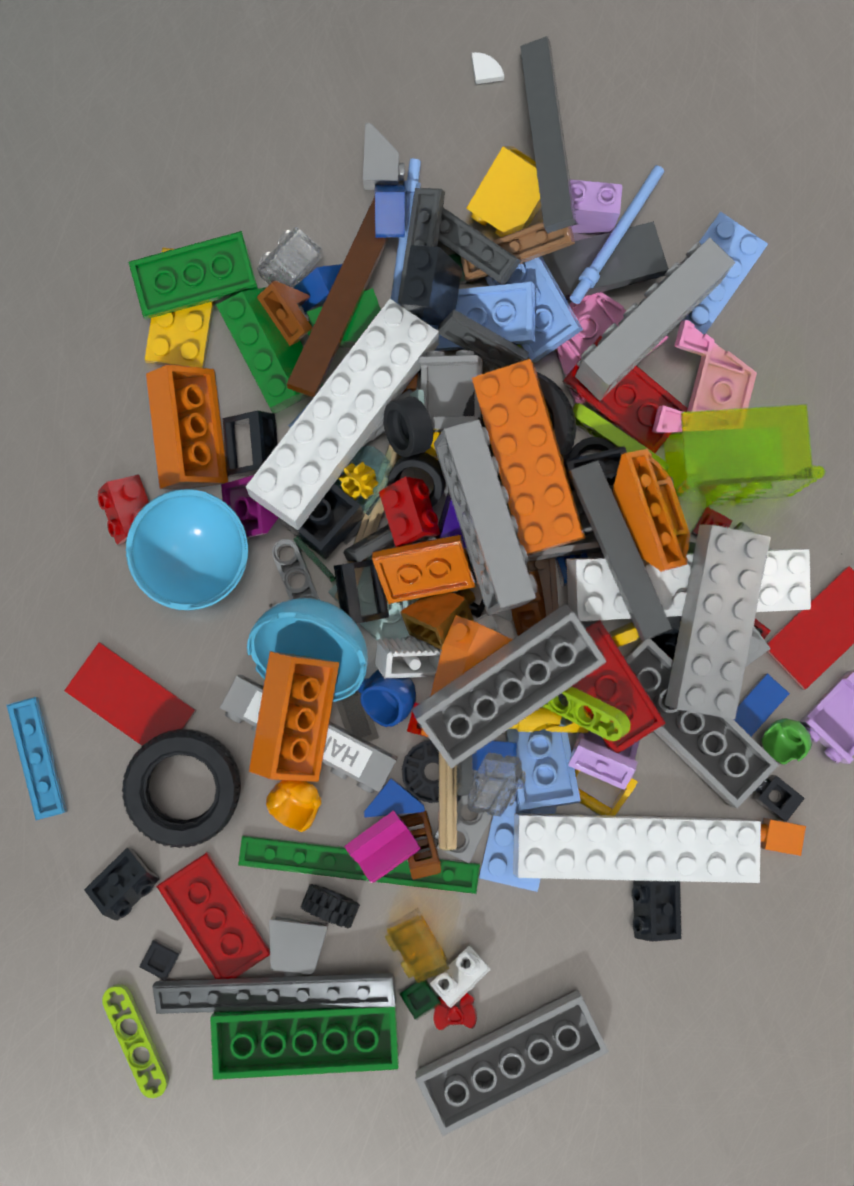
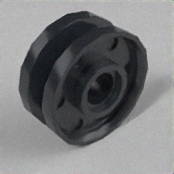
M428 740L414 746L405 756L402 766V777L408 791L418 800L437 803L439 802V779L429 780L425 776L424 770L429 763H437L439 765V751L433 742Z

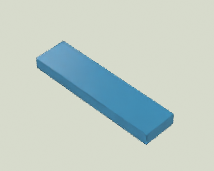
M38 697L8 704L7 709L35 820L67 812Z

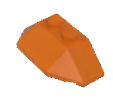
M648 449L622 454L612 493L640 557L661 572L687 565L688 558L686 555L689 549L690 532L671 477L660 463L652 458V454Z

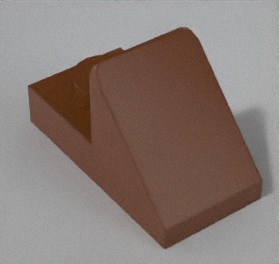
M273 281L257 296L289 346L297 343L312 329V326L299 308L310 298L308 294L278 281Z

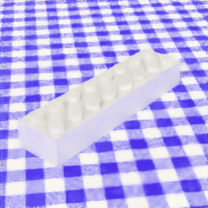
M389 299L246 485L249 496L296 530H299L344 471V468L347 467L381 422L386 405L399 398L421 369L419 357H425L426 352L434 351L439 345V331Z
M809 549L768 550L756 612L811 609ZM687 553V565L663 572L642 559L667 617L682 616L694 553ZM605 557L567 559L568 607L575 613L579 621L631 619Z
M514 813L513 874L518 878L760 883L761 821L738 818Z

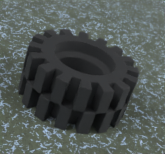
M309 884L300 908L323 921H328L340 927L351 928L360 904L351 898L345 897L343 894L336 893V891L320 887L319 885Z

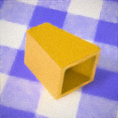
M503 146L466 208L472 212L471 218L484 226L488 222L497 228L495 233L500 237L527 228L541 208L535 160L513 146Z

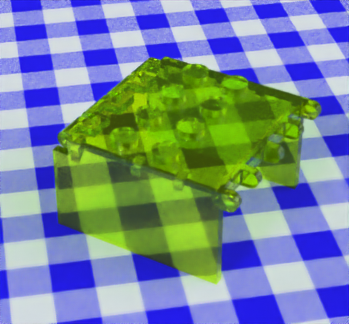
M807 404L682 412V433L671 434L663 443L664 460L670 466L667 473L673 478L674 488L680 504L706 502V507L723 506L724 502L735 500V505L752 504L753 500L792 497L825 475V469L822 466H812Z

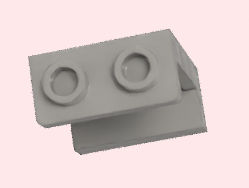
M469 350L457 351L456 356H444V352L430 351L426 352L425 357H419V364L421 365V390H424V406L431 418L433 432H442L445 428L478 419L482 427V413L476 392L475 416H463L466 403L475 390L472 377L482 374V359L478 355H474V351Z

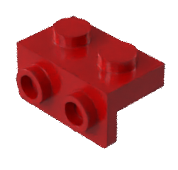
M139 474L107 481L98 490L99 506L102 510H105L108 519V532L111 537H114L117 545L127 540L129 529L135 517L149 503Z
M405 476L379 491L395 547L406 546L425 535L437 536L440 534L438 517L433 511L429 498V489L424 480Z

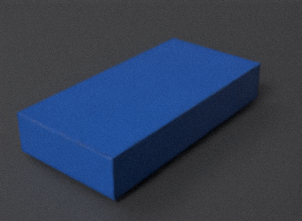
M767 673L738 704L734 721L752 737L790 693Z

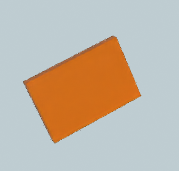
M461 535L372 552V561L388 604L475 587V579Z

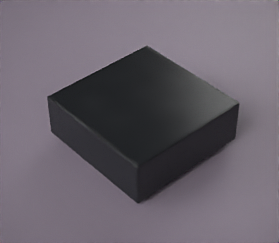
M154 939L139 967L166 981L181 952Z

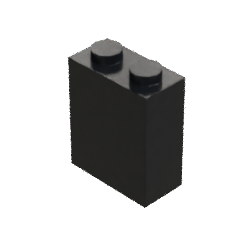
M411 245L401 305L427 324L440 325L453 309L456 310L462 268L440 247Z

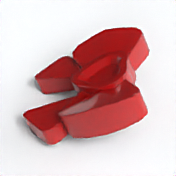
M466 993L461 998L460 1008L456 1006L451 1008L440 996L438 997L441 1004L435 1008L433 1015L434 1024L438 1030H444L450 1025H464L471 1029L475 1027L477 1012L474 1005H472L475 999L470 994Z

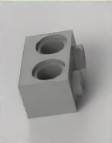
M471 795L457 796V831L464 834L465 842L455 850L445 852L470 863L496 808ZM474 804L478 808V815L475 819L465 820L461 816V809L464 805ZM438 827V830H437V832H436V834H435V836H434V839L438 840V843H437V845H436V847H437L438 849H439V827Z

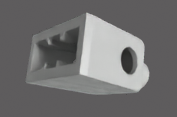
M272 916L269 920L271 969L284 971L283 977L314 974L329 923Z

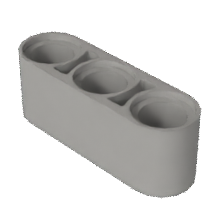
M281 539L276 542L272 549V555L289 599L312 598L320 600L301 551L296 543L290 539ZM289 546L294 548L295 553L291 560L282 561L279 558V552L283 547ZM297 573L303 574L305 576V584L298 589L292 588L290 586L291 577Z

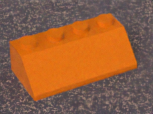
M165 365L146 373L159 488L182 490L228 483L214 369Z
M270 651L249 772L268 779L319 782L339 662Z

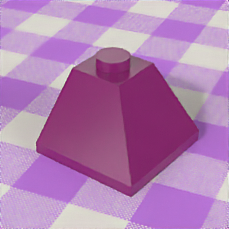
M254 475L221 484L222 501L237 514L247 538L267 534L278 519V516L249 496L246 485Z

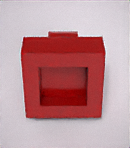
M707 506L691 533L697 536L699 525H716L729 528L733 520Z

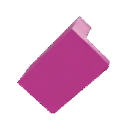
M394 810L344 846L349 855L360 865L371 883H375L420 850V846Z

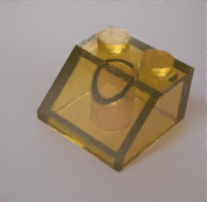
M419 908L387 926L389 934L385 936V939L393 952L399 950L404 959L400 964L408 978L414 976L417 983L450 969L446 954Z

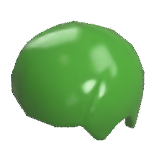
M787 718L773 722L761 739L763 749L775 761L784 765L794 759H797L798 762L801 761L808 754L812 746L808 730L799 721Z

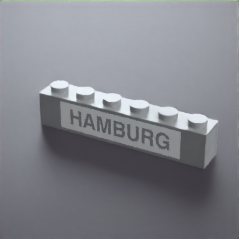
M243 675L236 676L220 707L227 711L225 716L237 723H241L242 720L253 725L251 730L256 732L264 686ZM329 721L322 762L331 766L330 771L338 777L346 779L349 776L357 780V786L369 793H373L374 790L380 792L398 757Z

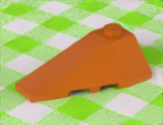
M456 615L443 643L430 696L513 639L479 623ZM422 728L421 735L428 737V735Z

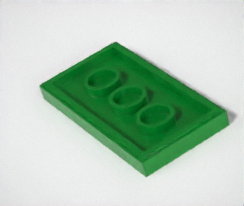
M242 231L128 262L145 320L234 296L242 291L258 289Z

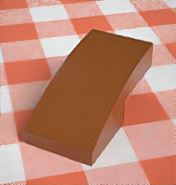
M538 569L528 571V574H532L536 581V598L523 606L511 609L517 636L546 617Z

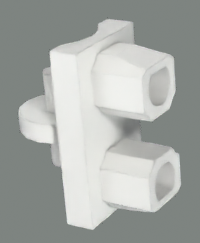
M468 946L430 985L445 1003L452 1008L491 969L474 949Z

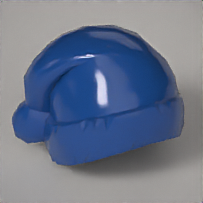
M379 669L369 679L364 678L358 689L365 712L373 721L384 727H393L407 718L416 701L415 684L411 678H384Z

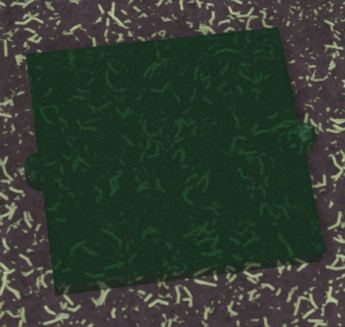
M296 536L293 539L296 545L332 583L335 577L331 571Z

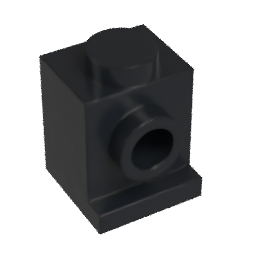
M770 775L769 778H766L755 790L757 793L753 797L775 815L776 818L784 822L789 820L805 799L777 775ZM773 790L778 792V799L776 801H771L769 798V794Z

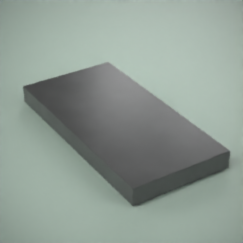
M654 221L627 229L600 271V278L594 288H589L585 296L665 276L669 268ZM612 232L575 241L573 245L542 256L567 301L570 300L571 294L579 284V277L586 267H590Z

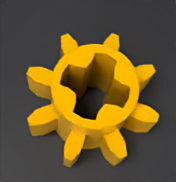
M364 462L357 466L351 463L344 468L345 474L339 478L342 481L343 491L350 497H353V500H357L360 496L367 499L374 493L373 488L379 483L376 481L375 470L365 465Z

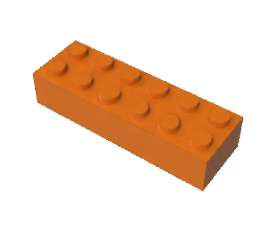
M528 359L472 377L494 457L498 462L502 484L508 494L511 515L515 517L518 525L517 535L520 545L524 546L527 556L585 539L549 412L532 360Z

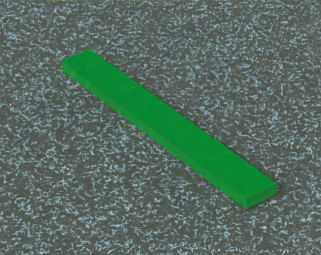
M242 835L238 866L369 881L360 865L349 855L345 847ZM439 858L441 873L412 879L408 860L406 859L376 882L477 894L480 863H467L465 861Z

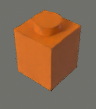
M763 818L760 848L801 856L806 826Z

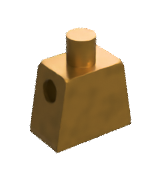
M470 589L460 590L456 594L448 592L422 597L404 608L400 613L409 635L442 650L444 640L456 615L471 621L474 620L469 605L476 598Z

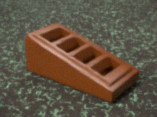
M427 810L425 812L400 816L407 827L424 824V828L411 830L410 832L414 838L426 836V839L418 840L417 843L420 846V850L430 849L429 851L413 854L407 859L412 879L441 873L440 860Z

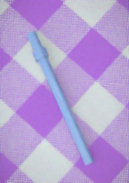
M410 159L407 180L403 184L405 190V238H399L391 292V300L399 304L398 297L415 188L421 187V183L418 182L421 160Z
M654 166L590 267H586L579 277L580 282L570 296V300L573 303L580 304L589 288H594L600 278V271L664 174L662 167Z

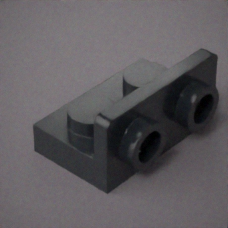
M127 847L84 891L103 916L118 921L120 918L127 916L131 912L132 907L153 890L154 885L160 878L155 873L149 871L136 853Z
M633 880L634 918L632 926L634 937L650 942L682 939L680 881Z

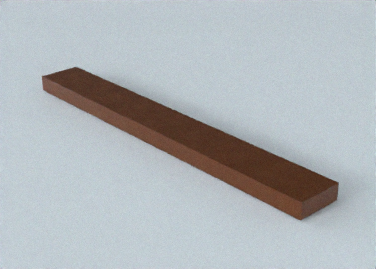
M375 196L287 382L288 389L313 398L319 392L389 238H375Z

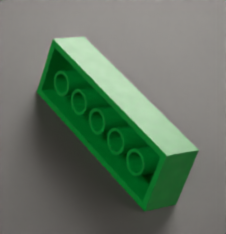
M396 1004L395 1007L213 1012L210 1016L213 1080L398 1070Z

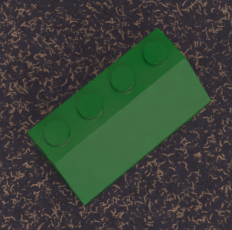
M266 287L242 291L216 304L271 412L276 414L310 397L287 388V382L304 347L300 340L289 346L258 300L257 296Z

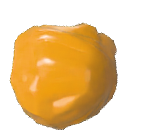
M281 780L269 792L266 798V807L269 814L284 826L299 832H304L312 826L322 803L318 789L307 781Z

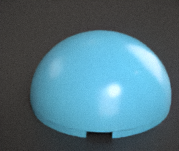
M182 489L164 493L151 500L141 509L128 532L126 558L134 581L149 598L172 609L197 610L219 602L236 587L246 568L248 542L240 519L224 501L203 491Z
M290 599L273 606L256 621L250 631L247 642L248 655L251 654L256 664L255 670L263 679L266 676L270 651L339 662L333 702L354 694L361 686L366 675L368 652L365 639L358 625L343 610L319 599Z

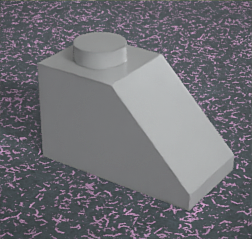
M365 123L364 190H375V185H399V181H404L405 163H399V152L371 123Z

